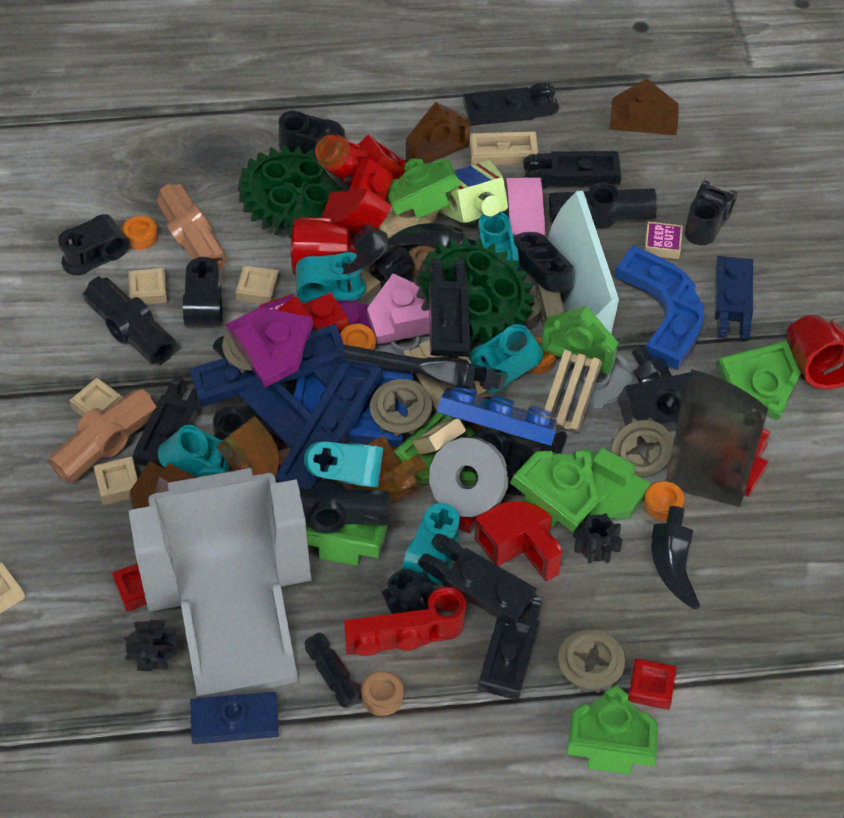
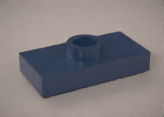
M276 692L190 699L192 744L279 737Z

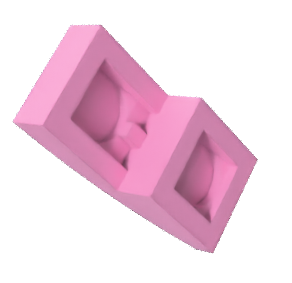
M506 178L507 213L510 219L513 239L517 234L523 232H538L545 236L541 178Z

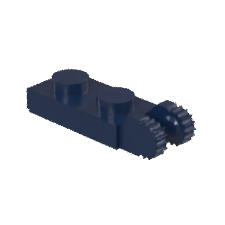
M717 256L714 319H717V337L726 338L729 332V321L740 322V340H749L753 316V259Z

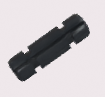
M316 633L308 637L305 641V650L311 660L316 662L315 666L330 690L336 693L334 696L340 706L349 708L353 704L358 703L361 700V691L355 681L350 680L349 677L351 675L335 650L330 649L329 646L331 644L323 633Z

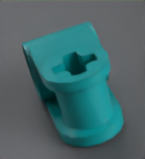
M500 211L494 216L482 214L479 219L478 239H481L483 248L488 249L494 243L495 253L500 254L503 251H508L506 258L508 262L519 261L509 217Z
M345 252L337 255L308 256L299 260L295 268L296 294L302 303H306L328 293H332L337 301H353L361 298L366 292V283L361 277L363 268L349 274H343V271L346 269L345 264L349 263L350 265L357 257V254ZM347 282H351L350 291L348 290Z
M516 324L507 327L502 333L485 344L476 347L470 352L468 359L471 364L496 368L507 372L504 387L500 389H486L487 393H494L504 389L510 382L535 368L543 358V349L526 326Z
M184 425L163 442L158 449V458L164 468L170 463L197 478L229 472L230 464L234 461L237 454L236 448L231 443L220 440L193 425Z
M316 442L305 451L304 465L308 472L317 477L341 480L343 483L378 487L384 448L356 443ZM323 448H326L327 455L333 457L332 465H325L324 471H320V464L315 463L313 458L315 454H321Z
M438 503L426 510L417 533L408 546L402 569H411L417 575L422 572L423 569L418 565V560L423 553L442 560L450 568L452 560L433 548L431 541L436 534L440 533L459 543L458 527L460 518L453 506ZM426 572V575L431 583L438 585L443 584L442 581L438 580L437 578L431 576V574Z

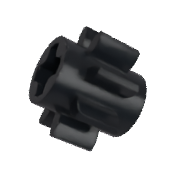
M389 244L384 254L369 266V271L373 277L381 282L380 286L383 287L392 274L409 281L412 280L408 272L413 268L414 262L404 247L396 246L394 248L393 244Z
M607 513L593 516L589 514L585 518L584 526L580 524L573 532V537L576 539L574 552H582L588 559V563L602 560L609 563L611 551H621L623 539L619 537L621 524H614L608 518Z
M402 569L395 572L389 578L388 589L383 590L382 595L391 614L428 609V600L434 589L426 572L422 571L417 575L411 569Z
M164 620L135 622V631L129 636L124 637L127 651L126 660L138 661L137 671L166 670L168 668L166 661L170 660L178 652L176 650V632L164 630Z

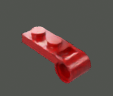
M442 587L430 595L428 609L344 620L346 654L370 656L379 651L398 648L409 651L417 649L421 645H429L430 642L452 640L458 637L464 630L465 598L460 591L452 587ZM449 611L454 613V615L442 616L439 613Z

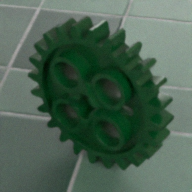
M283 145L282 153H278L271 147L269 148L268 156L258 152L257 161L249 159L247 168H242L238 186L239 202L244 203L243 212H252L251 221L255 222L262 219L263 230L273 226L275 227V235H279L282 230H286L289 238H291L294 219H300V217L321 218L330 192H340L343 190L321 166L320 158L314 157V149H310L307 154H304L300 146L296 147L295 152H290L286 145Z
M463 237L460 245L453 239H449L446 247L439 243L434 252L429 251L425 260L422 261L417 272L419 275L415 281V285L419 286L416 297L425 299L421 309L427 311L429 310L431 259H441L443 266L442 281H453L452 267L455 259L464 260L465 282H468L470 344H472L475 337H479L481 342L485 344L491 337L494 338L509 326L516 324L524 325L532 311L530 306L534 296L529 294L533 285L524 282L528 274L527 271H516L519 264L518 260L511 262L506 260L508 251L497 254L495 253L494 243L486 249L483 248L481 239H477L473 246L470 245L466 237Z

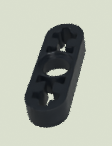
M523 232L514 237L519 263L543 289L561 292L573 287V265L543 234Z

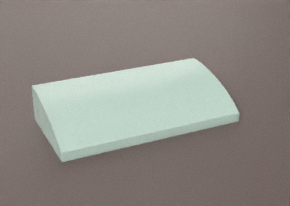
M576 191L557 214L551 226L548 240L574 267V285L569 290L562 291L567 310L570 311L587 306L605 328L612 333L619 298L584 192Z

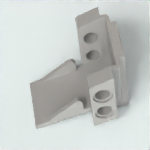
M251 468L170 482L168 483L169 491L150 495L149 507L128 510L135 554L148 611L152 612L181 606L197 698L237 695L298 682L281 590L282 586L311 581L306 522L297 479L276 483L275 476L272 473L253 476Z

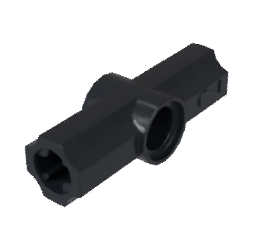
M599 182L592 185L589 191H583L595 228H609L616 220L656 218L657 197L655 189L618 190L613 184ZM575 192L549 193L550 222H554L563 205Z
M98 276L88 283V287L83 292L84 301L105 320L108 330L118 342L122 344L128 342L151 364L158 363L161 365L170 359L171 354L177 348L176 341L154 321L150 309L139 297L131 299L108 277L101 278Z
M329 479L315 483L311 489L299 488L305 522L310 523L313 529L320 533L330 534L338 532L345 524L389 525L390 491L345 490L341 483Z

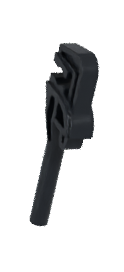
M350 345L344 346L342 360L419 373L438 382L462 388L465 386L472 387L473 381H478L483 389H500L504 387L507 374L506 371L470 364L466 359L456 356L418 358Z

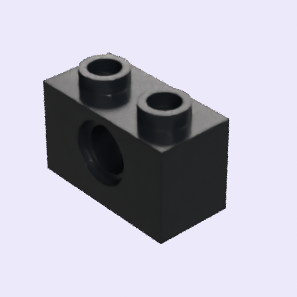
M698 371L626 385L617 398L625 426L630 424L633 418L647 420L650 417L655 422L663 423L669 432L678 430L679 434H688L699 430L702 423L711 414ZM657 403L668 405L672 410V415L661 413L657 408Z

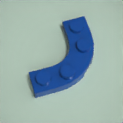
M632 245L616 267L615 278L646 291L660 302L664 308L665 318L646 345V349L652 358H663L668 366L678 370L699 338L704 318L703 302H700L695 291V283L685 272L669 261Z

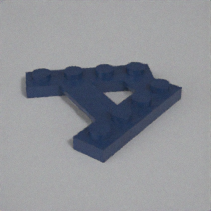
M336 324L311 331L302 353L303 358L299 370L265 388L253 370H246L242 374L237 367L230 366L226 358L189 368L201 407L239 396L291 449L275 475L276 483L297 479L298 487L304 489H311L315 483L323 480V478L314 476L307 471L304 465V454L307 448L316 442L343 444L382 378V368L378 366L342 360L344 344ZM313 374L327 389L311 415L280 383ZM323 448L321 454H315L313 458L315 463L320 464V471H324L325 465H331L333 462V457L327 455L326 448Z

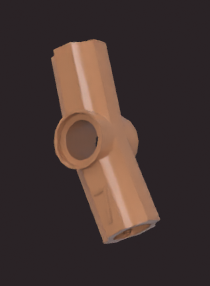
M169 183L159 190L160 194L156 201L169 221L166 225L176 241L187 251L192 260L198 257H209L217 263L219 271L223 269L224 263L228 258L217 239L211 233L213 228L202 211L192 202L181 184L172 185Z
M139 389L132 391L105 411L99 408L88 411L79 421L77 433L47 458L50 466L66 483H74L102 457L112 458L117 455L126 445L129 435L148 423L157 406L153 403L147 392Z

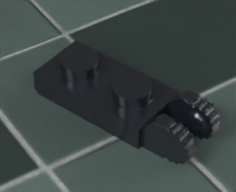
M535 83L529 89L525 87L463 94V104L466 117L470 121V126L533 120V118L556 114L559 109L558 100L553 98L555 94L554 86L549 83Z
M554 151L538 153L537 155L530 154L523 161V167L526 169V172L528 171V173H525L524 178H541L542 189L551 184L552 186L594 185L599 182H607L613 185H620L621 170L617 151Z
M431 259L429 332L430 355L468 357L470 352L468 282H465V262L461 259H455L452 267L453 281H442L443 266L441 259Z
M173 378L165 395H161L156 405L157 407L154 409L133 451L134 463L147 466L149 461L164 468L158 458L160 445L184 425H193L201 409L195 386L187 401L180 398L184 392L185 381L183 378Z
M436 534L431 541V545L437 551L444 554V556L455 561V564L450 569L442 560L423 553L418 560L420 568L442 581L444 587H452L460 591L468 601L515 627L535 596L537 588L466 547L463 549L457 541L443 534Z
M535 595L528 609V618L521 616L515 627L497 618L478 683L479 691L519 701L539 629V616L543 596Z

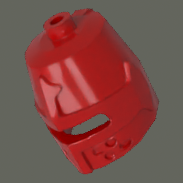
M300 217V219H294L290 242L293 275H296L295 268L297 262L304 257L337 255L345 252L357 254L351 241L348 227L332 223L331 218Z
M807 315L791 323L787 328L786 340L799 367L800 375L804 380L815 388L826 390L843 386L844 364L830 373L824 374V372L844 361V330L834 320L829 322L819 315Z

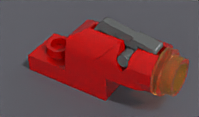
M369 134L359 144L349 142L340 135H326L319 140L315 149L319 164L343 191L350 189L360 159L370 158L393 174L392 180H399L405 173L404 166L407 162Z

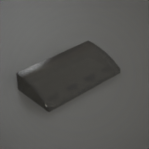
M691 369L665 481L676 484L683 493L741 507L768 408L741 388L721 378Z

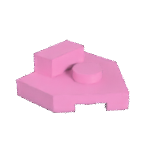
M395 274L390 276L367 308V317L375 334L376 344L430 333L429 310L421 309L425 299L416 297L419 286Z

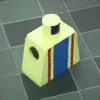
M490 160L454 170L461 186L445 193L450 205L439 209L438 212L461 223H467L480 219L482 214L494 216L499 211H505L508 209L503 176Z

